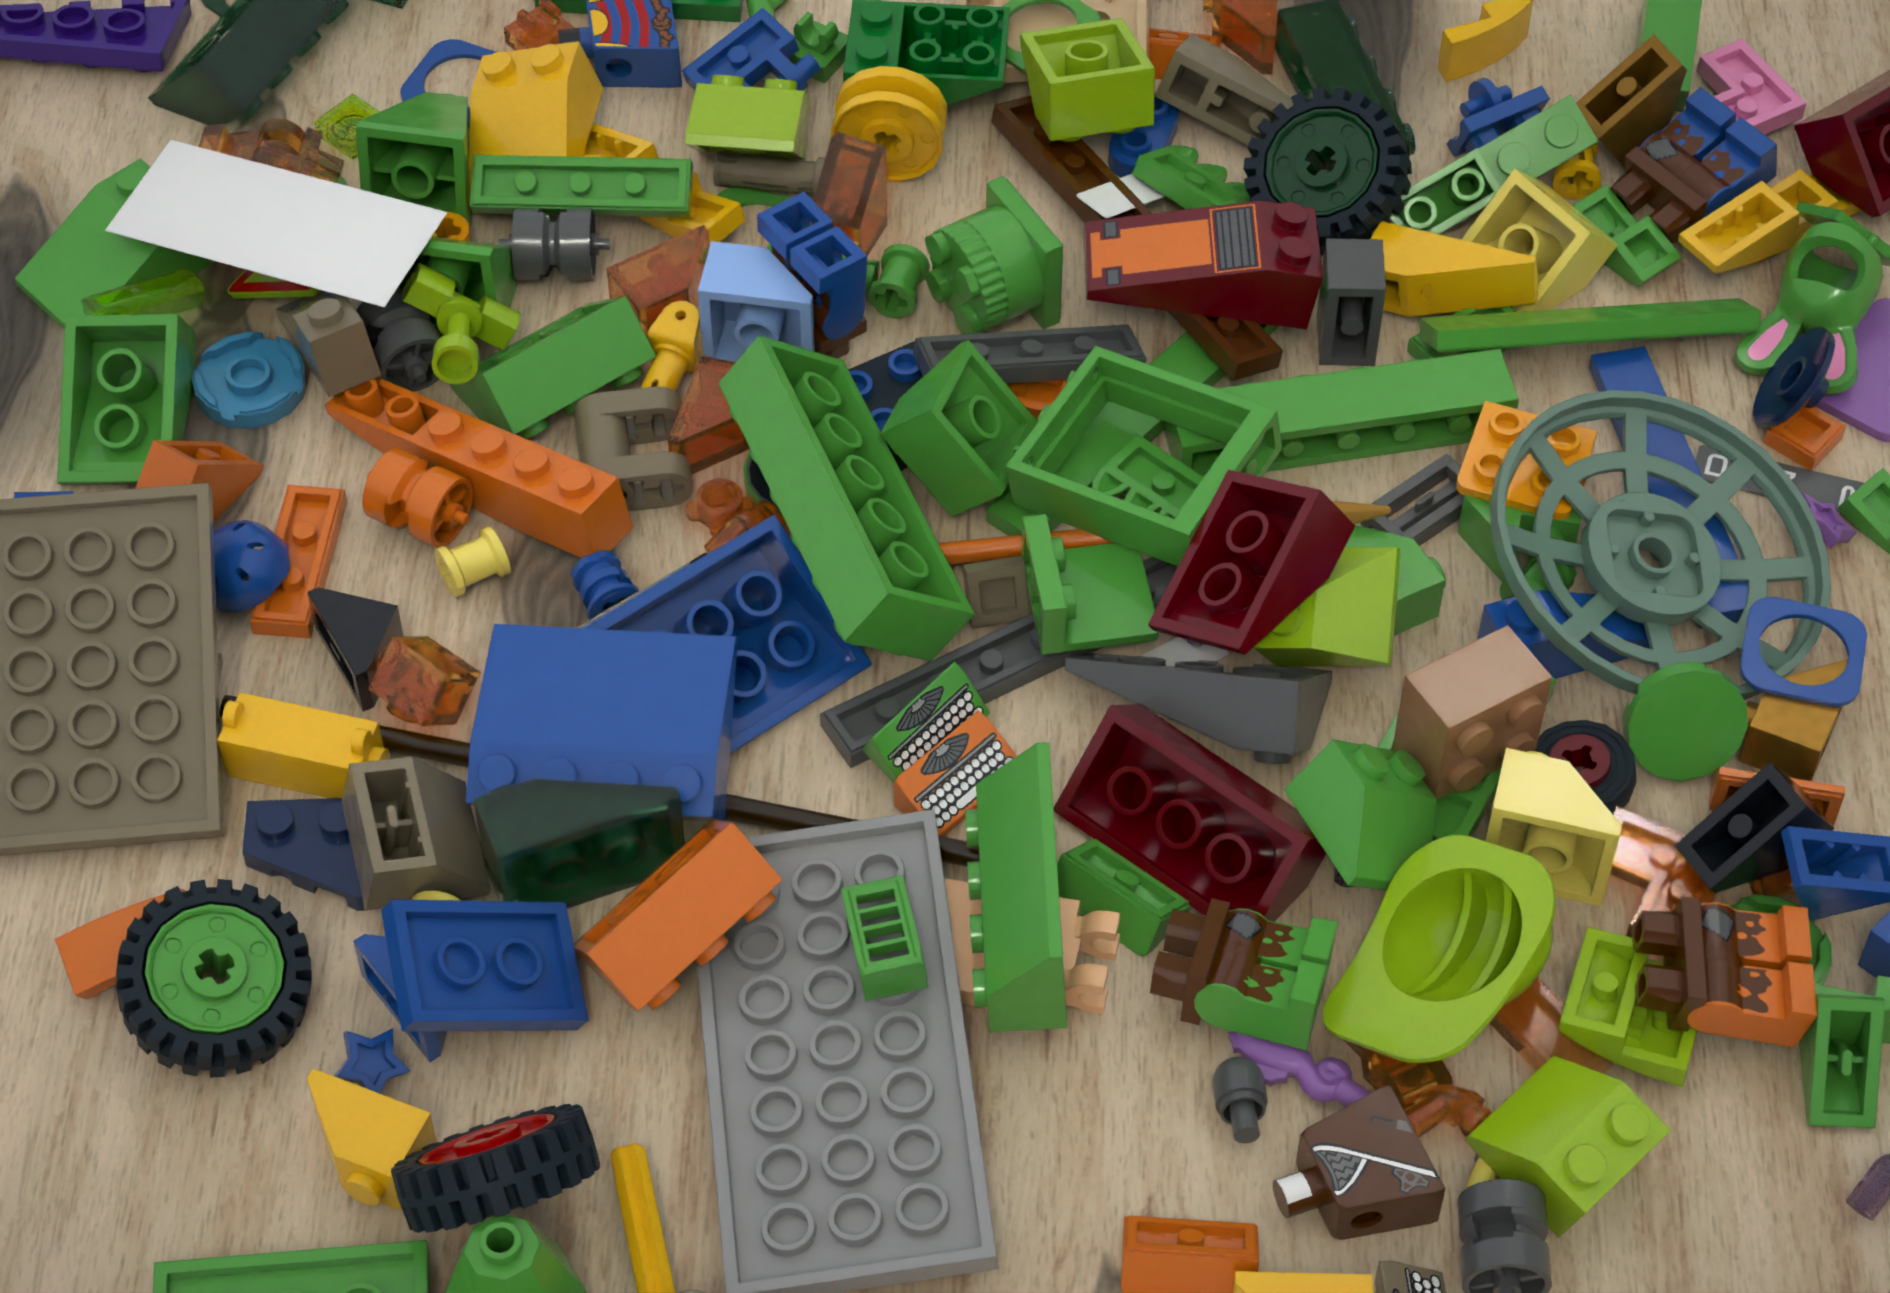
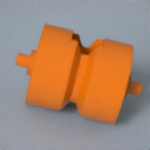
M392 448L379 458L367 475L362 498L364 513L368 517L398 530L409 526V535L436 548L449 545L470 520L469 514L474 497V488L471 480L439 466H434L428 470V461L401 448Z

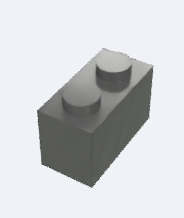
M1326 238L1322 267L1323 279L1320 286L1317 309L1319 365L1375 366L1386 293L1383 240Z

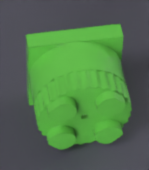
M1004 176L986 183L985 209L937 229L933 234L925 237L933 269L926 273L925 280L933 299L937 303L947 302L949 309L954 313L956 324L962 334L982 333L1027 312L1030 313L1042 329L1060 322L1063 244Z

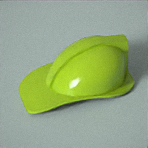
M1466 835L1442 837L1417 850L1394 875L1362 945L1339 982L1329 993L1322 1011L1323 1023L1327 1030L1342 1040L1408 1063L1439 1061L1453 1056L1466 1048L1483 1031L1502 1006L1520 996L1532 985L1542 972L1549 958L1553 942L1552 923L1555 915L1556 894L1553 881L1547 870L1539 861L1527 854Z

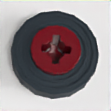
M1589 720L1562 722L1545 730L1539 736L1536 752L1543 753L1552 758L1569 761L1574 768L1585 766L1583 770H1577V772L1614 817L1629 803L1637 782L1635 758L1633 751L1621 734L1606 724Z

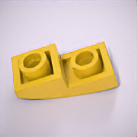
M1494 0L1483 3L1479 21L1444 29L1437 67L1444 80L1448 82L1477 72L1497 62L1517 48L1527 38L1534 0Z

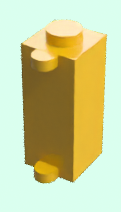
M239 692L236 701L229 700L226 703L222 716L224 726L217 739L227 776L325 798L343 797L349 764L390 759L389 749L383 746L379 722Z

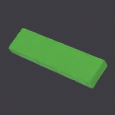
M473 155L470 209L473 213L513 214L514 209L540 208L545 214L559 215L560 212H566L567 208H593L595 216L690 217L693 163L691 159Z

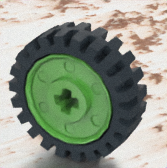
M205 879L190 882L188 891L181 892L180 888L176 886L165 892L162 902L158 903L153 899L143 908L140 920L135 917L128 927L125 941L122 940L116 969V991L120 1012L123 1014L124 1024L130 1035L135 1034L137 1037L138 1046L147 1054L153 1051L157 1054L158 1063L170 1069L175 1063L182 1066L183 1074L196 1077L199 1070L210 1071V1078L225 1077L227 1069L235 1068L237 1074L250 1071L253 1062L260 1060L264 1064L275 1056L276 1050L280 1045L285 1047L293 1038L296 1027H300L304 1018L312 982L308 942L304 932L299 933L298 921L292 913L288 911L284 914L281 911V902L270 894L265 899L260 898L257 887L245 883L242 890L233 889L232 880L218 879L217 887H206ZM212 972L217 979L226 977L225 982L217 984L212 977L203 979V974Z

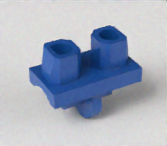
M1481 78L1472 82L1468 89L1469 100L1460 104V112L1464 119L1460 122L1459 136L1449 139L1447 142V146L1453 156L1456 157L1465 152L1469 153L1476 148L1479 149L1542 112L1550 100L1543 86L1512 98V91L1507 85L1497 88L1488 78Z

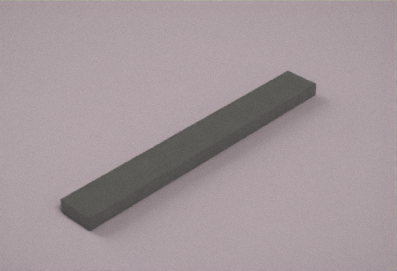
M1150 557L1144 560L1143 563L1154 609L1156 610L1178 566ZM1030 614L820 713V725L846 763L852 768L870 759L862 751L868 741L954 661L963 669L982 701L986 704L1065 666L1066 657L1093 653L1101 648L1041 655L1033 614Z

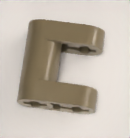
M667 387L636 388L594 393L578 401L574 409L579 461L618 477L628 511L675 506L686 501L691 496L693 491L691 466L688 459L682 454L662 451L631 455L630 445L669 440L683 430L685 421L682 400L676 391ZM626 416H633V418L626 419Z

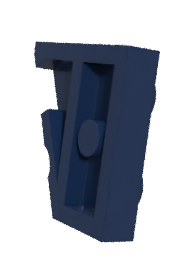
M342 798L247 801L242 851L247 867L269 876L286 877L294 886L314 894L318 888L324 889L346 898L348 907L357 911H365L342 808Z

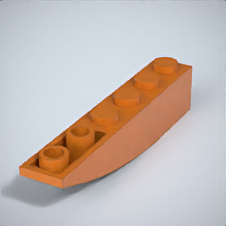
M379 377L336 394L324 405L327 414L383 454L392 448L398 447L428 461V470L434 466H439L471 480L474 488L472 508L515 530L577 557L583 558L601 550L611 551L633 529L618 477Z

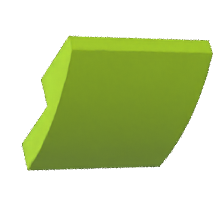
M1587 927L1560 1019L1559 1031L1576 1043L1613 1063L1651 1078L1683 1087L1698 1030L1691 1026L1687 1032L1669 1030L1667 1012L1636 1006L1635 985L1640 969L1644 964L1664 966V963L1648 959L1649 954L1636 953L1633 950L1632 937Z

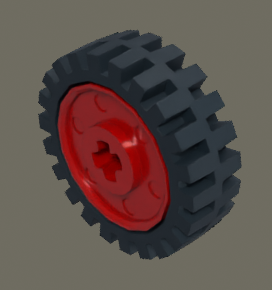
M563 1104L555 1107V1105L544 1107L536 1112L534 1110L521 1112L512 1118L509 1116L495 1120L492 1124L486 1126L481 1124L470 1128L468 1132L463 1134L456 1133L444 1138L443 1142L427 1145L422 1148V1151L413 1152L406 1156L405 1160L398 1161L391 1168V1173L409 1229L417 1233L423 1231L429 1233L436 1232L442 1228L444 1230L455 1229L467 1222L469 1225L483 1222L487 1217L493 1215L497 1218L511 1213L512 1209L518 1207L526 1208L537 1204L541 1198L556 1196L562 1193V1189L573 1188L582 1183L583 1179L590 1178L595 1174L594 1171L599 1170L600 1161L583 1108L578 1104Z

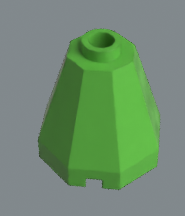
M503 1215L497 1218L493 1216L473 1226L456 1259L444 1293L587 1292L558 1243L526 1219Z

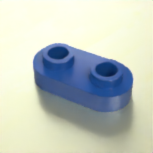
M1154 96V125L1135 128L1133 131L1124 134L1113 133L1109 142L1108 164L1110 169L1120 178L1130 175L1134 170L1139 155L1170 146L1178 130L1179 109Z

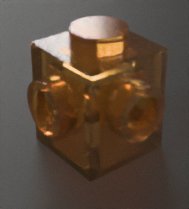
M393 636L390 644L384 648L378 658V670L369 690L388 703L386 709L389 713L403 721L418 723L420 726L454 725L457 723L481 672L429 636Z

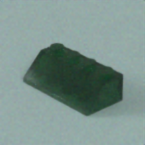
M235 0L150 94L148 99L155 106L219 129L235 118L240 123H244L264 104L259 95L265 88L274 89L292 72L293 68L288 64L295 54L301 57L319 41L321 35L316 31L323 22L326 25L333 22L346 10L349 3L346 0Z

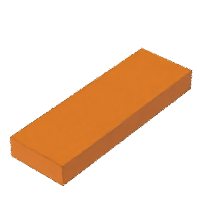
M287 485L274 533L289 546L290 570L287 577L266 600L253 607L250 617L253 634L311 639L315 624L307 592L318 587L325 588L347 505L345 489Z

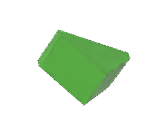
M1816 994L1818 1016L1799 1041L1807 1123L1817 1126L1875 1128L1885 999L1883 997Z

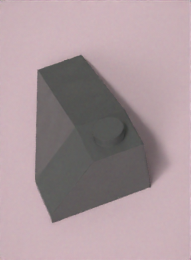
M1083 653L1066 657L1065 659L1066 671L1135 703L1141 704L1234 749L1254 751V760L1265 763H1290L1291 755L1311 749L1332 683V671L1280 665L1254 664V667L1233 668V673L1223 672L1224 666L1218 664V661L1175 662V667H1166V660L1158 657Z

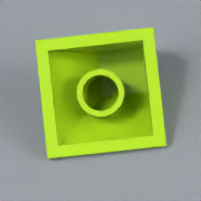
M1345 547L1329 579L1254 646V649L1273 664L1280 666L1392 667L1401 550L1398 547Z

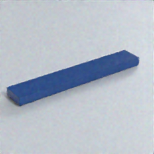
M1645 346L1591 355L1589 370L1599 392L1608 390L1643 391L1667 397ZM1610 419L1623 448V419ZM1647 422V454L1677 463L1702 477L1684 434L1662 425ZM1647 475L1649 493L1673 500L1686 509L1697 499L1670 482ZM1714 515L1704 526L1716 543L1720 559L1739 560L1724 525ZM1720 582L1717 591L1708 604L1732 622H1738L1746 606L1747 582Z

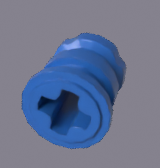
M601 550L584 556L575 564L571 572L573 585L577 592H579V596L587 609L589 620L640 591L638 587L633 585L627 572L621 568L618 556L611 551Z

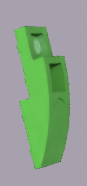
M1569 95L1479 149H1474L1411 186L1408 195L1401 194L1404 206L1399 215L1391 212L1388 217L1392 224L1441 235L1482 212L1514 169L1539 179L1552 169L1592 147L1598 140L1572 95Z

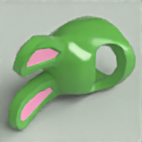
M1824 222L1812 225L1790 250L1784 266L1779 302L1775 310L1760 322V330L1748 333L1739 343L1734 355L1737 366L1744 372L1752 375H1767L1779 356L1798 337L1811 329L1822 327L1831 332L1835 338L1832 361L1825 376L1829 381V387L1825 394L1842 393L1851 388L1859 375L1855 332L1873 305L1884 278L1881 257L1866 238L1852 227L1840 222ZM1818 247H1836L1848 253L1858 265V270L1832 264L1817 256L1812 250Z

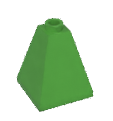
M425 92L358 122L356 134L361 190L441 211L460 214L467 220L469 227L471 226L468 97L448 93Z

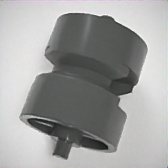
M540 208L514 209L512 234L509 235V239H499V245L512 247L513 272L516 281L542 280L543 277L549 276L553 267H557L560 274L567 277L568 280H594L596 255H599V250H610V239H599V233H596L593 208H567L566 212H560L555 222H552L548 214L542 212Z
M398 286L385 308L362 302L356 311L365 325L381 372L379 377L412 392H416L433 385L439 380L432 370V355L434 345L441 338V335L431 322L430 314L401 300L404 286Z
M1513 1179L1483 1181L1462 1191L1458 1197L1457 1204L1459 1237L1464 1243L1460 1251L1462 1289L1464 1293H1548L1552 1287L1549 1246L1544 1241L1548 1235L1546 1198L1543 1191L1531 1183Z

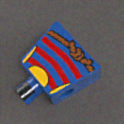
M587 0L586 7L589 27L558 30L559 44L580 42L588 59H593L595 73L603 87H682L679 45L671 0Z

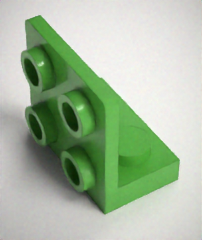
M1046 514L1022 517L1021 557L1025 563L1028 596L1041 655L1149 642L1159 638V632L1152 630L1148 626L1155 609L1141 552L1117 543L1064 549L1061 537L1051 538Z

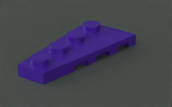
M122 0V8L92 9L91 1H74L51 12H44L40 3L0 5V57L30 59L37 63L51 61L74 63L91 68L107 66L129 68L138 72H163L192 14L190 0H170V6L146 7L145 0Z

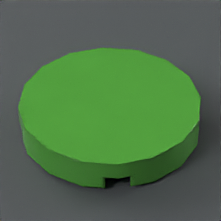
M1693 661L1667 665L1645 677L1636 688L1638 693L1632 699L1630 706L1627 702L1622 716L1624 739L1633 751L1639 765L1657 777L1676 781L1701 778L1724 766L1741 747L1748 728L1747 705L1732 679L1722 671L1710 669L1706 664Z

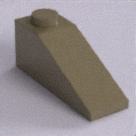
M1193 33L1175 50L1154 95L1156 98L1247 145L1251 137L1260 139L1262 136L1257 127L1264 118L1271 123L1276 119L1272 111L1280 103L1286 109L1294 106L1292 99L1239 57Z
M320 290L313 297H303L275 309L279 320L328 397L381 376L363 320L347 297Z

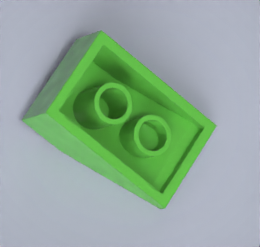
M141 158L96 184L15 277L17 286L64 330L65 316L131 315L216 262L105 231L150 169V166Z
M178 314L65 316L58 484H137L153 440L183 441L194 388L191 377L195 367L196 332Z

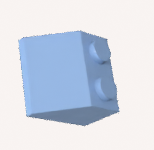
M711 241L698 288L704 367L730 370L758 335L815 352L813 295L768 248Z

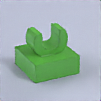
M807 12L795 24L793 29V36L796 39L799 50L788 59L795 64L808 53L811 54L821 68L811 78L826 83L845 61L848 35L838 31L836 24L831 21L827 25L814 21L813 14Z

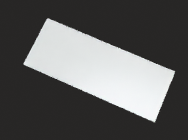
M170 140L105 231L385 308L448 212Z

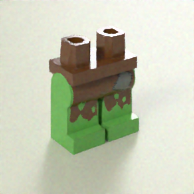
M1211 898L1206 917L1173 909L1165 934L1163 951L1166 952H1158L1153 968L1150 994L1183 1001L1180 1021L1199 1025L1202 1018L1208 1024L1221 1029L1307 1051L1330 968L1338 922L1312 917L1310 928L1307 929L1269 921L1260 913L1250 909H1234L1229 911L1230 902Z

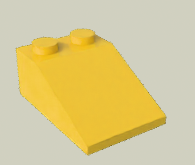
M579 41L556 45L547 44L541 47L510 52L500 51L482 56L470 92V194L473 155L584 156L603 86ZM470 209V212L472 213V215H473V214H481V213H473L472 210Z

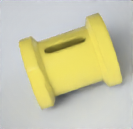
M491 526L480 529L479 537L448 549L446 546H441L434 550L440 574L454 597L464 595L467 586L497 574L499 577H505L511 573L509 559L504 546Z

